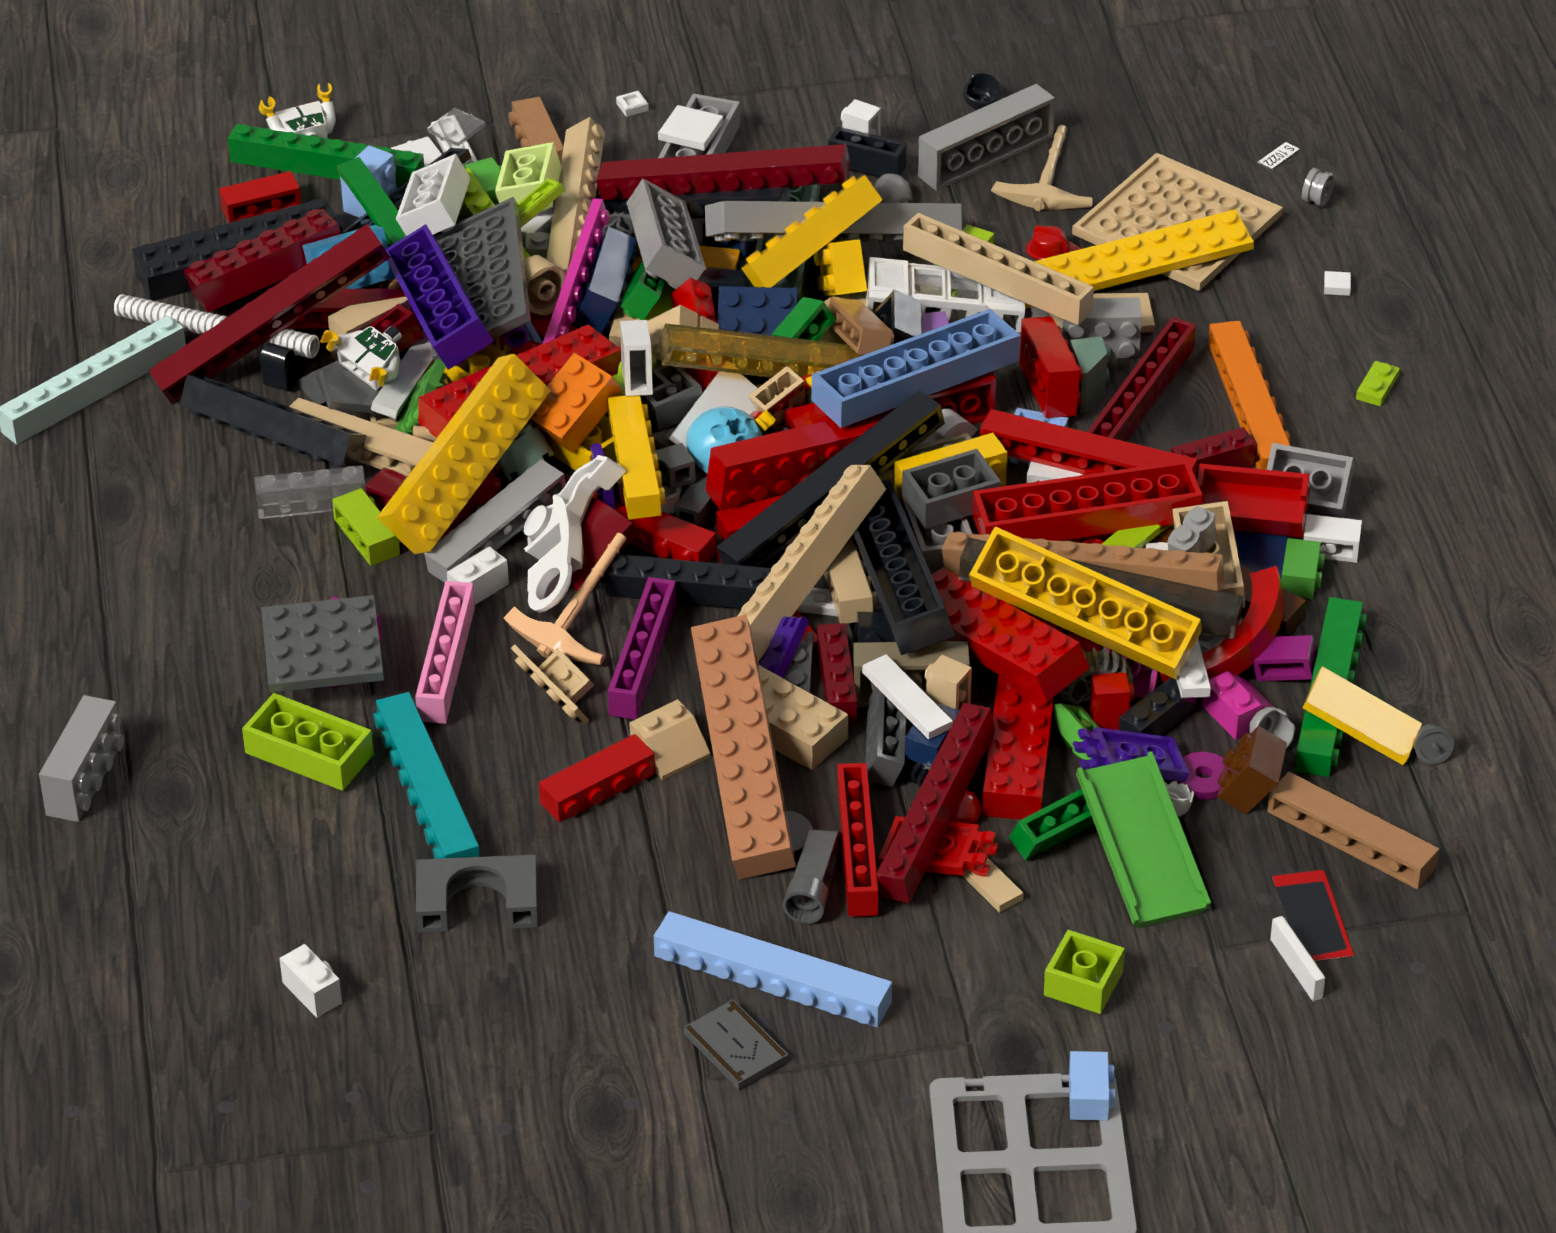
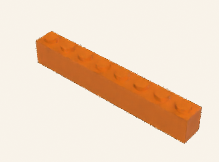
M1231 321L1209 324L1208 346L1240 428L1244 427L1256 443L1254 459L1256 469L1267 470L1272 443L1290 446L1289 433L1283 429L1282 415L1280 413L1277 414L1275 398L1270 397L1268 381L1263 379L1262 366L1256 362L1255 348L1250 347L1248 331H1244L1241 322Z

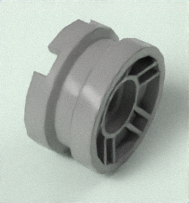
M1312 168L1303 185L1302 200L1308 203L1313 201L1315 205L1320 207L1325 206L1333 190L1334 184L1331 183V179H1335L1334 174L1330 172L1322 173L1320 169Z

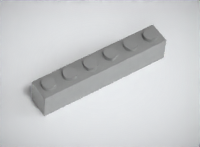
M542 459L532 467H529L500 493L489 499L485 505L471 514L455 529L451 530L435 544L431 551L424 553L428 572L445 583L449 570L487 547H491L496 551L524 528L527 517L536 507L541 505L547 507L553 504V495L559 494L566 486L564 473Z

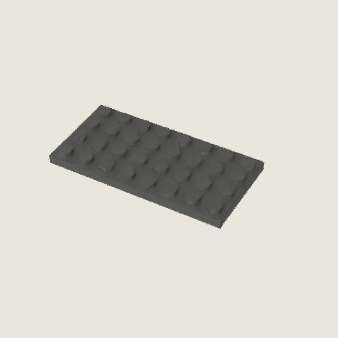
M514 197L455 224L447 232L443 233L440 231L434 234L492 339H496L503 333L522 327L531 321L519 206ZM432 347V357L436 361L440 357Z

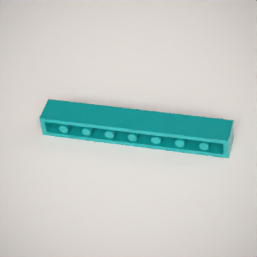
M407 692L376 700L377 712L373 713L377 730L382 729L383 731L381 735L385 748L391 749L390 758L393 767H399L398 775L402 787L407 786L409 803L417 808L415 809L417 821L420 826H425L424 834L428 846H434V859L480 857L478 843L410 693Z

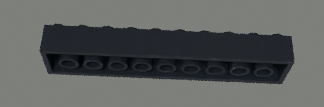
M888 478L881 481L886 490L855 530L853 537L901 655L915 653L921 648L934 643H942L948 638L955 636L946 608L891 479Z

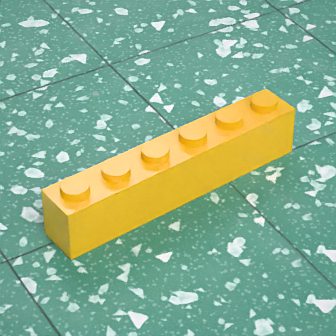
M863 175L856 179L855 176H852L842 184L843 190L839 193L833 191L823 198L825 204L819 208L815 205L803 214L806 217L803 221L799 223L796 220L784 229L787 232L781 238L776 235L765 244L767 249L761 253L757 250L747 257L746 261L748 263L741 269L754 287L774 286L879 204L883 199L867 177Z
M640 395L607 398L609 421L618 465L626 470L620 478L628 520L661 516V504L666 503L664 487H662L657 453L652 454L655 453L654 438L651 437L652 431L651 423L648 419L647 404L641 403Z

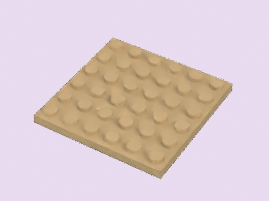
M1156 153L1072 226V234L1095 245L1236 209L1254 241L1282 216L1283 207ZM1240 253L1161 274L1200 291Z

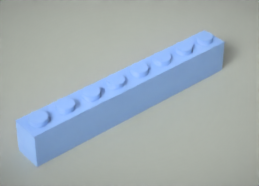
M670 911L654 934L655 957L687 966L693 970L709 973L722 979L734 981L750 988H756L778 997H784L806 1006H812L834 1015L856 1020L862 1024L878 1027L892 1002V981Z

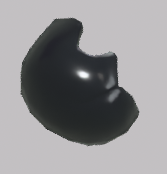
M973 74L964 87V100L973 109L979 110L997 102L1000 98L1002 87L999 80L990 74Z

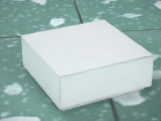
M639 91L616 97V104L626 117L648 111V103Z
M1325 271L1324 294L1350 296L1351 273Z

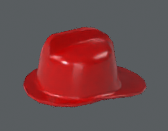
M1037 225L1034 228L1032 240L1026 245V253L1037 260L1080 250V247L1067 241L1065 233L1056 226L1044 227Z

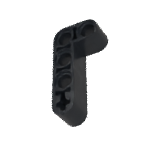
M329 329L293 330L303 334L316 335L319 338V350L314 358L295 355L293 348L267 342L262 349L260 357L264 385L291 391L297 384L296 381L301 379L327 344L320 341L324 332Z

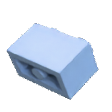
M1070 1051V1120H1108V1109L1115 1107V1089H1109V1084H1114V1065H1108V1052Z

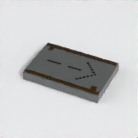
M734 1000L725 1003L684 1027V1035L738 1090L788 1062V1054Z

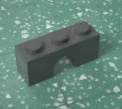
M683 443L659 449L652 453H657L661 479L671 490L696 482L695 461ZM619 478L613 485L614 496L622 505L625 504L621 478Z

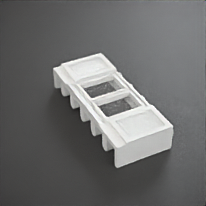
M869 257L866 276V307L871 311L873 310L874 302H883L895 289L921 301V313H925L926 307L940 308V312H946L949 322L952 309L966 310L965 318L991 309L1001 319H1003L1004 314L1015 315L1016 332H1021V319H1024L1025 302L941 266Z

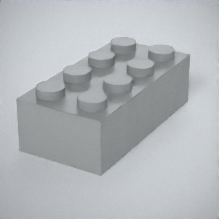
M83 695L39 773L46 816L79 822L84 811L89 810L95 791L100 790L106 771L111 770L117 751L120 752L124 745V736L120 730L121 715L118 714L116 701Z

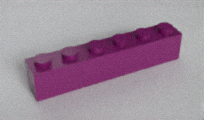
M648 577L608 689L609 716L637 719L676 608V581Z

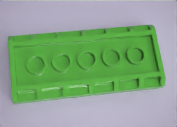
M1148 752L1145 757L1082 770V767L1077 768V779L1133 926L1138 928L1201 914L1209 909L1211 901L1153 752Z

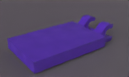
M1095 727L1093 732L1088 729H1079L1078 735L1084 741H1073L1076 752L1086 753L1091 758L1089 760H1080L1083 770L1145 757L1148 752H1153L1164 780L1186 782L1189 771L1173 737Z

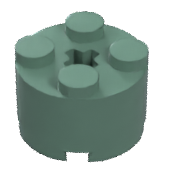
M529 423L522 428L497 464L507 480L510 481L513 479L512 473L516 472L520 476L540 459L545 461L542 455L548 453L551 457L554 452L539 427H532Z

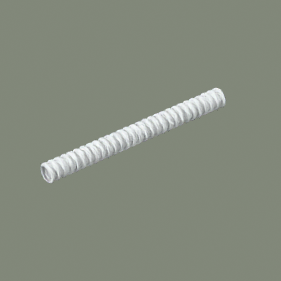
M124 294L119 295L114 303V312L118 317L153 324L168 315L183 326L184 331L197 334L210 330L226 318V316L218 314L214 315L213 313L201 312L171 304L167 305L166 303L154 302ZM284 329L259 346L263 348L267 342L293 348L295 355L314 358L319 350V338L316 335Z

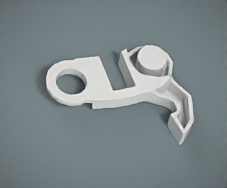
M597 455L595 459L577 469L559 494L553 495L552 505L536 507L526 519L524 533L528 536V546L524 549L527 553L539 559L528 570V603L531 609L539 613L554 607L564 598L571 583L572 572L582 569L584 549L581 523L593 495L600 488L609 490L626 472L623 467L608 457Z

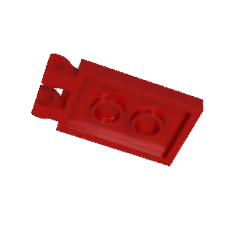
M895 817L878 857L880 865L905 817ZM950 822L925 872L964 876L967 869L975 875L987 876L990 870V865L985 864L988 855H995L999 847L998 843H994L996 833L993 831L981 832L977 824Z

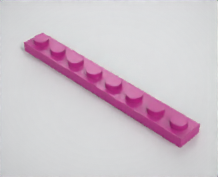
M592 199L542 344L569 333L571 322L575 321L576 308L578 303L582 301L584 284L588 283L591 264H594L596 260V249L598 244L602 243L603 229L609 222V211L605 209L603 199Z

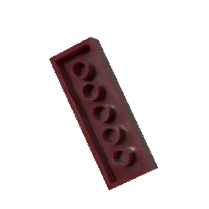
M315 209L309 211L303 218L285 222L278 229L266 230L260 234V237L251 241L244 240L239 242L235 248L228 251H219L208 260L196 261L189 268L185 269L184 273L193 296L208 313L287 278L307 265L302 245L340 235L341 231L336 221L324 209Z

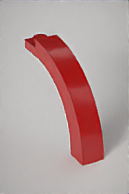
M1277 566L1250 574L1252 600L1245 618L1224 641L1207 652L1202 653L1208 680L1227 671L1239 675L1254 663V660L1263 653L1275 638L1282 622L1285 607L1284 591ZM1160 672L1162 681L1164 683L1166 680L1170 678V676H1167Z

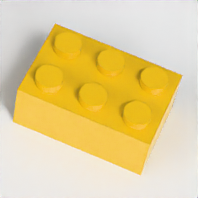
M860 239L828 243L814 254L815 264L820 266L821 276L817 277L819 291H823V296L867 291Z

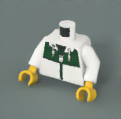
M328 83V92L326 93L320 90V84L317 86V95L323 101L321 104L320 101L277 111L275 115L273 112L275 100L272 97L268 98V105L270 107H266L262 100L259 104V111L261 114L267 115L266 121L272 130L327 138L336 122L333 102H330L332 96V86L330 83Z
M390 326L383 334L374 327H367L364 330L341 335L331 330L324 332L320 342L328 343L327 350L333 351L334 348H338L339 363L376 391L379 387H383L385 382L393 380L398 376L401 360L398 346L395 343L402 338V335L395 327Z

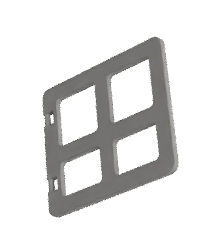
M1061 1073L983 1076V1078L973 1079L959 1077L939 1078L932 1081L930 1084V1104L943 1233H1136L1137 1227L1116 1078L1114 1077V1084H1109V1089H1115V1107L1108 1109V1120H1099L1102 1145L1098 1147L1033 1149L1030 1146L1025 1101L1036 1098L1069 1097V1087L1062 1088V1083L1069 1082V1075H1061ZM983 1086L984 1091H966V1087ZM963 1101H1001L1003 1104L1007 1149L1003 1151L981 1152L959 1151L953 1104ZM1102 1169L1105 1171L1111 1220L1044 1224L1039 1221L1034 1182L1035 1172ZM989 1173L1009 1174L1011 1176L1016 1223L1002 1226H967L964 1216L961 1176Z

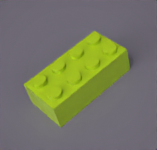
M276 693L269 697L242 728L246 754L342 791L374 755L372 732L370 729Z

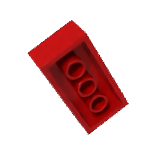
M1052 316L1021 319L1018 364L1045 418L1076 416L1077 405L1081 403V394L1078 388L1079 382L1083 380V372L1081 366H1078L1074 353L1070 352L1068 341L1063 338L1060 326L1056 325Z

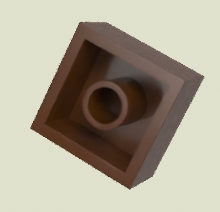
M1257 726L1250 734L1246 733L1241 738L1239 745L1234 750H1228L1223 758L1224 770L1218 779L1220 787L1217 798L1247 814L1279 783L1287 742L1260 726Z

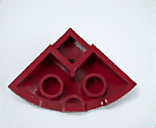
M592 497L581 523L584 549L582 569L572 572L570 583L576 591L585 582L592 571L591 569L595 567L608 548V544L612 542L617 533L626 537V541L619 552L638 535L632 522L612 507Z

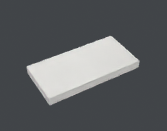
M725 363L669 439L675 444L683 443L688 451L686 442L687 432L692 422L700 414L711 408L728 406L741 409L750 415L756 409L751 403L749 395L758 388L730 364Z

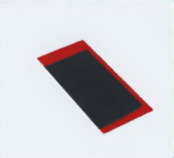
M1324 870L1272 877L1287 922L1314 961L1354 955Z

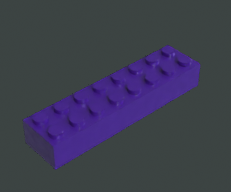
M427 224L385 249L390 256V259L387 261L432 347L448 370L462 364L466 358L484 350L488 344L493 342L445 252Z

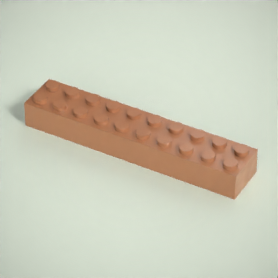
M747 614L691 627L731 857L738 879L741 880L796 867L754 638Z

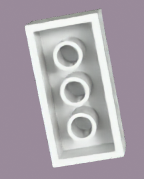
M456 154L412 172L396 217L406 236L427 224L433 234L440 231L443 233L447 232L455 226L470 181L468 173Z

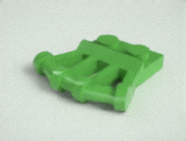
M440 358L434 362L417 383L395 430L413 435V427L421 426L418 424V397L443 387V382L447 376L443 373L446 366Z

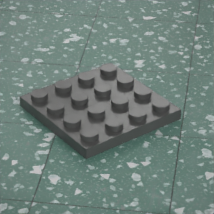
M374 595L261 607L269 693L384 680Z

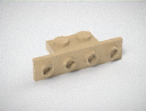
M514 644L511 649L518 656L515 662L525 672L531 669L534 673L530 677L541 688L547 685L549 689L546 693L557 704L562 701L565 704L562 709L573 720L578 717L586 725L589 719L575 703L594 684L559 649L537 667Z

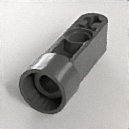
M809 830L794 877L788 885L782 903L785 914L792 920L803 924H811L817 922L823 916L829 897L828 890L841 854L842 834L840 831Z

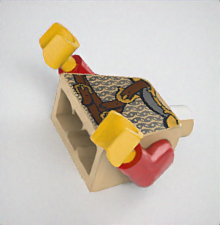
M786 366L749 395V399L756 409L750 416L754 418L764 431L770 426L775 431L786 430L785 410L805 405L808 388H812V375L799 377Z

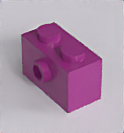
M1313 635L1275 637L1262 654L1254 660L1253 667L1257 681L1312 679L1317 658Z

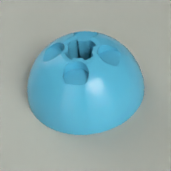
M720 406L703 412L692 422L687 432L686 442L688 451L697 466L708 473L710 450L712 447L763 436V433L754 418L745 411L735 407Z

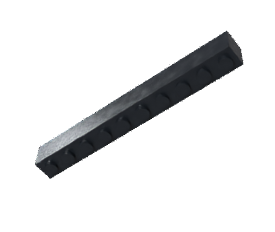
M916 392L719 544L717 550L721 563L762 567L796 539L801 528L808 523L814 515L816 508L823 503L829 495L831 488L838 483L844 471L850 465H871L877 476H879L893 465L895 461H898L942 427L945 421L941 405L922 392Z

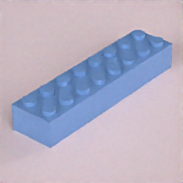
M988 309L812 374L811 401L840 428L894 409L918 391L928 396L1018 362L1021 335L995 312Z

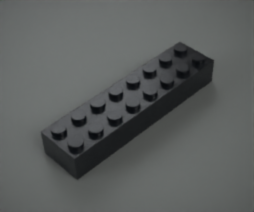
M326 198L315 199L300 205L289 206L281 210L266 212L262 215L243 218L239 221L217 225L209 229L194 231L190 234L133 248L135 273L149 300L156 301L191 291L184 270L189 268L192 263L208 260L219 251H228L235 248L241 241H251L260 237V234L266 230H275L282 227L289 220L303 218L309 211L324 209L336 221L341 232L343 231L342 225Z

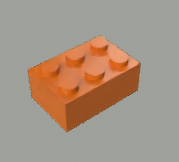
M574 353L547 385L551 391L531 416L529 422L533 427L538 426L543 435L571 453H574L608 411L607 398L620 396L623 391L611 375Z

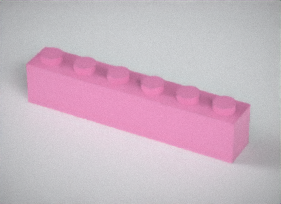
M445 581L416 693V708L422 722L446 724L475 610L473 583Z

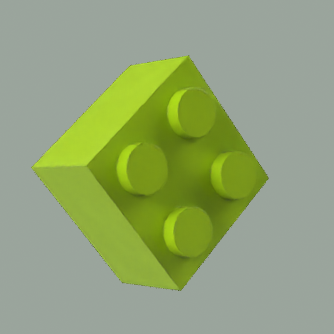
M1067 930L1045 970L1044 996L1101 1014L1123 973L1125 948Z

